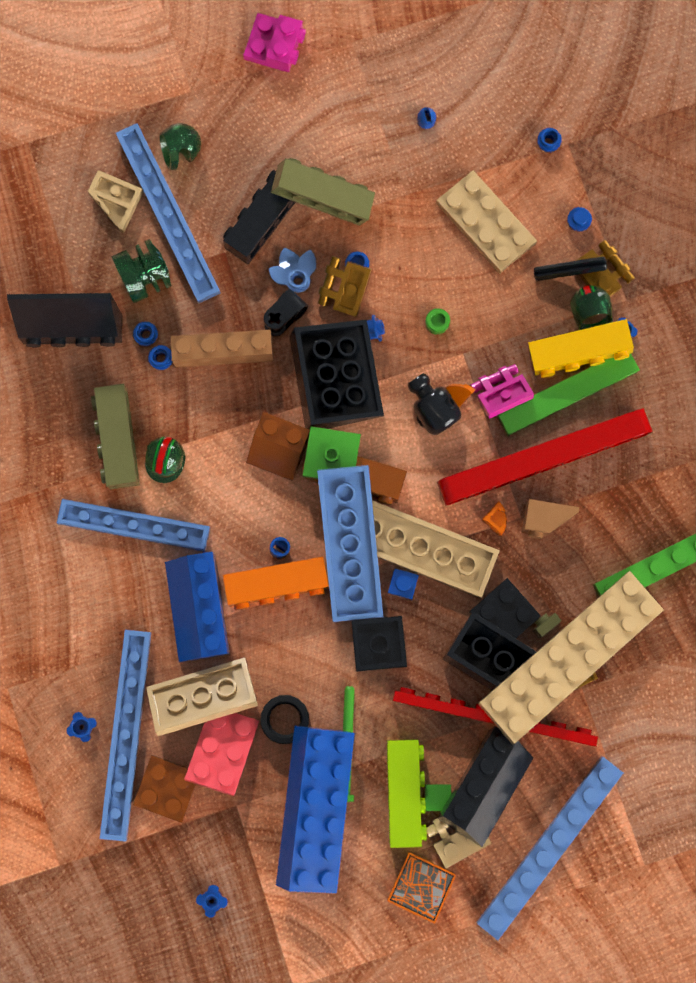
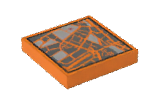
M408 851L387 901L435 924L456 874Z

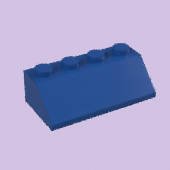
M213 551L187 555L165 562L179 663L229 655L216 557Z

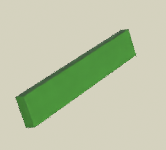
M629 354L628 358L622 360L606 359L604 360L605 363L592 366L535 394L533 399L497 415L507 436L639 372L640 369L633 356Z

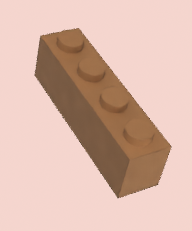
M271 330L171 336L172 362L175 368L273 361Z

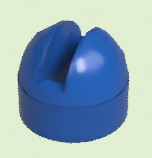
M429 107L421 109L417 115L418 125L423 129L432 128L436 123L435 111ZM425 113L429 114L431 121L427 122Z
M283 537L273 539L269 548L271 555L277 559L286 557L290 551L288 540ZM276 546L278 549H280L281 551H283V552H285V553L282 554V553H280L279 551H277L276 549H274L273 547Z

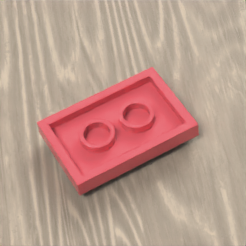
M233 713L204 722L185 776V781L235 796L259 725V720Z

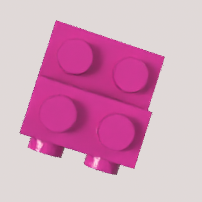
M257 13L243 55L244 60L289 73L292 64L296 65L298 60V44H302L305 38L306 29H303V21L279 15V18H274Z

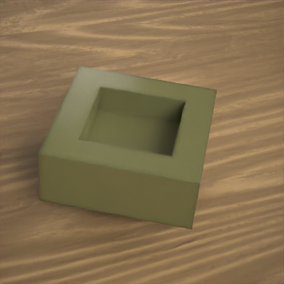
M545 613L534 622L537 627L532 631L538 638H541L562 620L556 613L550 616Z

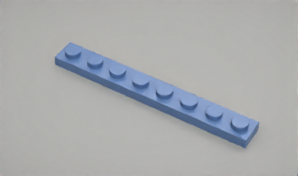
M138 123L117 132L116 136L198 304L221 294Z
M125 630L99 839L127 841L151 632Z
M603 756L600 757L476 923L496 940L501 938L623 775L621 770Z

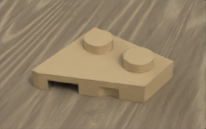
M98 170L88 193L115 226L124 233L140 201L143 189Z

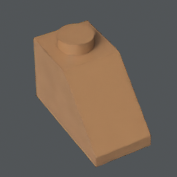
M529 499L525 506L522 532L528 533L530 538L543 539V536H547L579 513L580 507Z

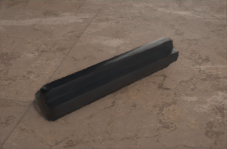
M596 257L539 266L534 268V278L540 281L607 270V260L605 257Z

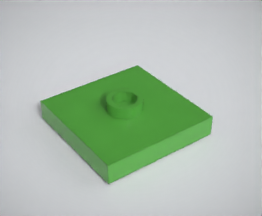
M311 426L303 477L318 479L317 470L356 466L361 434Z

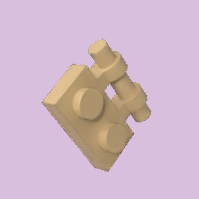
M439 819L433 820V824L426 827L429 838L437 833L442 838L434 843L433 846L446 869L491 844L488 838L484 846L480 847L457 831L448 835L446 828L449 826Z

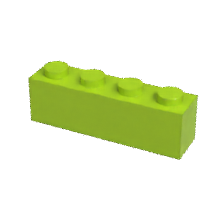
M418 739L387 740L390 848L422 847V840L427 839L426 824H421V814H426L425 798H420V787H425V773L420 771L419 761H424V746L419 745Z

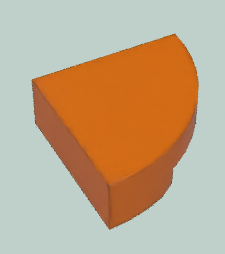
M450 384L445 387L459 408L475 391L473 387L467 384Z
M500 501L482 519L499 536L503 534L507 524L505 508Z

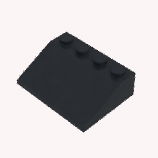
M111 293L7 294V301L18 338L27 347L38 348L41 347V344H51L52 347H65L66 344L89 347L90 343H100L101 346L112 347L115 346V343H122V313Z
M367 319L294 327L289 337L305 428L310 430L312 426L329 429L383 417L384 412Z

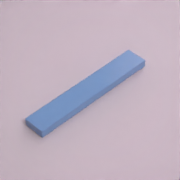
M66 499L61 500L57 524L203 552L206 551L210 526Z

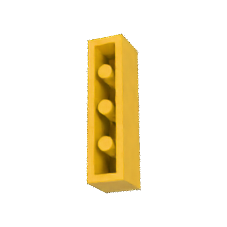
M627 319L528 342L535 376L541 375L542 378L553 376L556 374L555 371L565 369V372L580 369V365L588 363L590 366H597L605 363V359H626L629 357V354L633 353L634 349Z

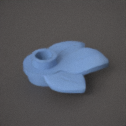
M283 248L279 257L280 266L269 268L270 276L274 282L280 285H287L295 293L304 292L310 285V276L316 270L315 255L312 250H308L299 257L293 251ZM300 278L303 282L297 285L294 283V280Z

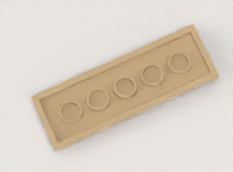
M372 500L378 558L482 598L500 550Z

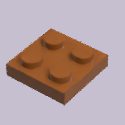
M151 755L133 805L182 823L196 784L185 781L187 767Z

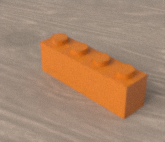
M324 557L223 575L228 606H234L235 610L250 608L249 603L259 602L260 606L275 603L274 599L284 597L285 601L300 598L299 594L308 592L310 596L325 594L324 589H329Z

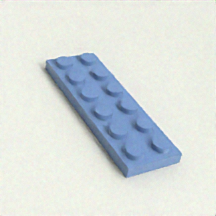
M369 465L317 470L333 622L383 617Z

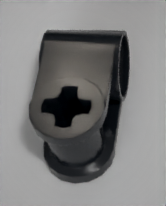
M288 289L265 312L263 318L265 330H271V335L274 337L282 335L295 321L305 314L309 307L308 304L291 289Z

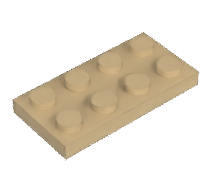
M474 170L436 201V204L499 274L537 243L532 234Z
M245 657L146 687L157 736L258 706Z

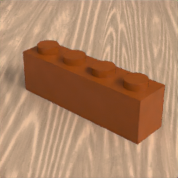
M357 456L356 466L369 465L371 495L378 497L377 501L383 504L392 505V502L398 503L407 471ZM305 478L308 481L318 483V479Z

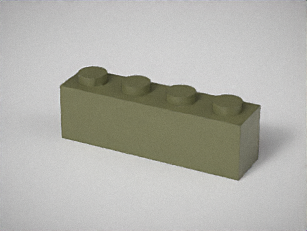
M285 158L277 166L271 193L359 226L369 220L375 192L368 190L364 185L351 184L346 182V179L341 176L325 174L322 169L304 166L299 160L293 158Z
M124 384L94 388L95 396H91L93 411L97 410L98 420H94L96 435H100L101 444H97L99 459H103L104 468L100 469L101 481L103 484L106 483L110 490L139 486L140 481L128 389Z

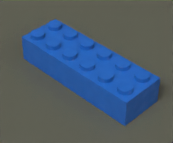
M302 726L294 727L276 886L289 892L337 893L355 736L353 732Z

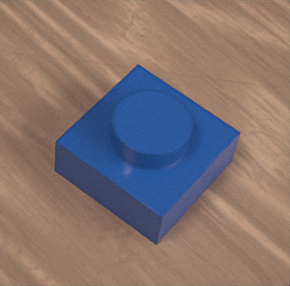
M395 568L388 594L412 600L419 575Z

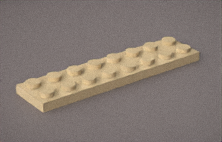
M630 571L627 572L478 703L479 706L512 744H515L664 609Z

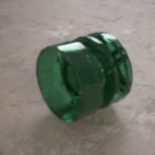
M150 239L144 241L148 250L147 253L143 254L139 244L135 245L136 258H132L127 250L111 256L133 303L148 297L146 286L149 284L152 285L157 293L160 292L157 280L162 279L166 289L172 286L168 267L160 251L152 244Z

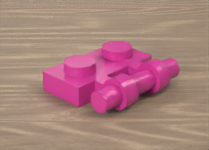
M516 364L509 367L503 366L498 369V372L489 376H481L477 382L470 384L475 389L474 393L481 390L485 391L478 394V400L489 419L534 398V393L522 374L515 378L512 377L519 373ZM500 381L504 382L496 387L492 386L493 384H496Z

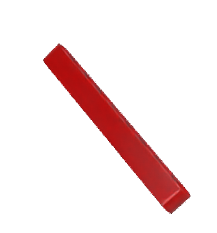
M644 408L445 477L437 481V485L445 506L644 437L652 433L653 430Z

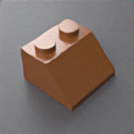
M263 412L254 433L246 463L293 481L307 447L310 430Z

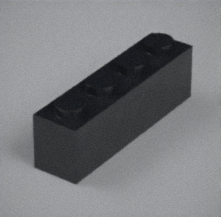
M276 170L270 172L263 189L259 188L255 192L250 206L241 210L234 227L230 226L223 235L225 249L248 265L296 203L271 193Z

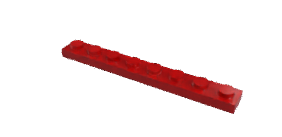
M404 687L400 688V692L394 691L392 701L495 724L479 704H476L474 709L465 707L466 701L451 698L450 703L440 701L441 696L426 693L425 697L416 696V690ZM539 721L528 731L594 747L597 746L598 736L591 735L592 730L576 727V731L567 730V724L551 721V726L541 724V721Z

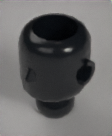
M424 373L408 383V389L418 397L413 406L417 415V421L430 434H440L460 420L461 411L445 387L438 386L433 389L430 385V378Z

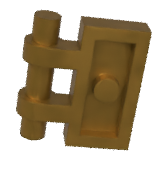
M606 240L598 245L603 252L600 256L592 249L577 259L605 257L616 269L613 273L607 268L605 271L579 274L585 284L589 285L590 289L591 285H593L595 289L594 295L600 303L610 298L622 288L617 281L622 277L627 284L635 279L630 272V266L627 263H623L617 255L618 251L614 246L611 247Z
M332 256L330 264L326 265L325 273L327 274L324 284L319 288L318 294H320L318 304L327 306L329 298L335 299L334 310L356 317L372 269L348 261L345 270L339 268L341 259ZM336 277L342 278L338 291L332 289Z

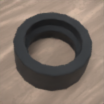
M279 695L272 698L264 706L261 713V727L264 734L271 741L278 744L293 743L294 732L282 735L271 727L270 715L272 710L281 704L294 706L299 712V726L308 727L309 713L305 704L299 698L291 695Z

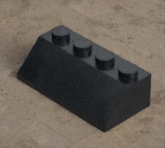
M472 612L442 660L493 691L537 651Z
M493 727L488 731L437 819L480 847H483L534 757L519 741L512 744L498 727Z

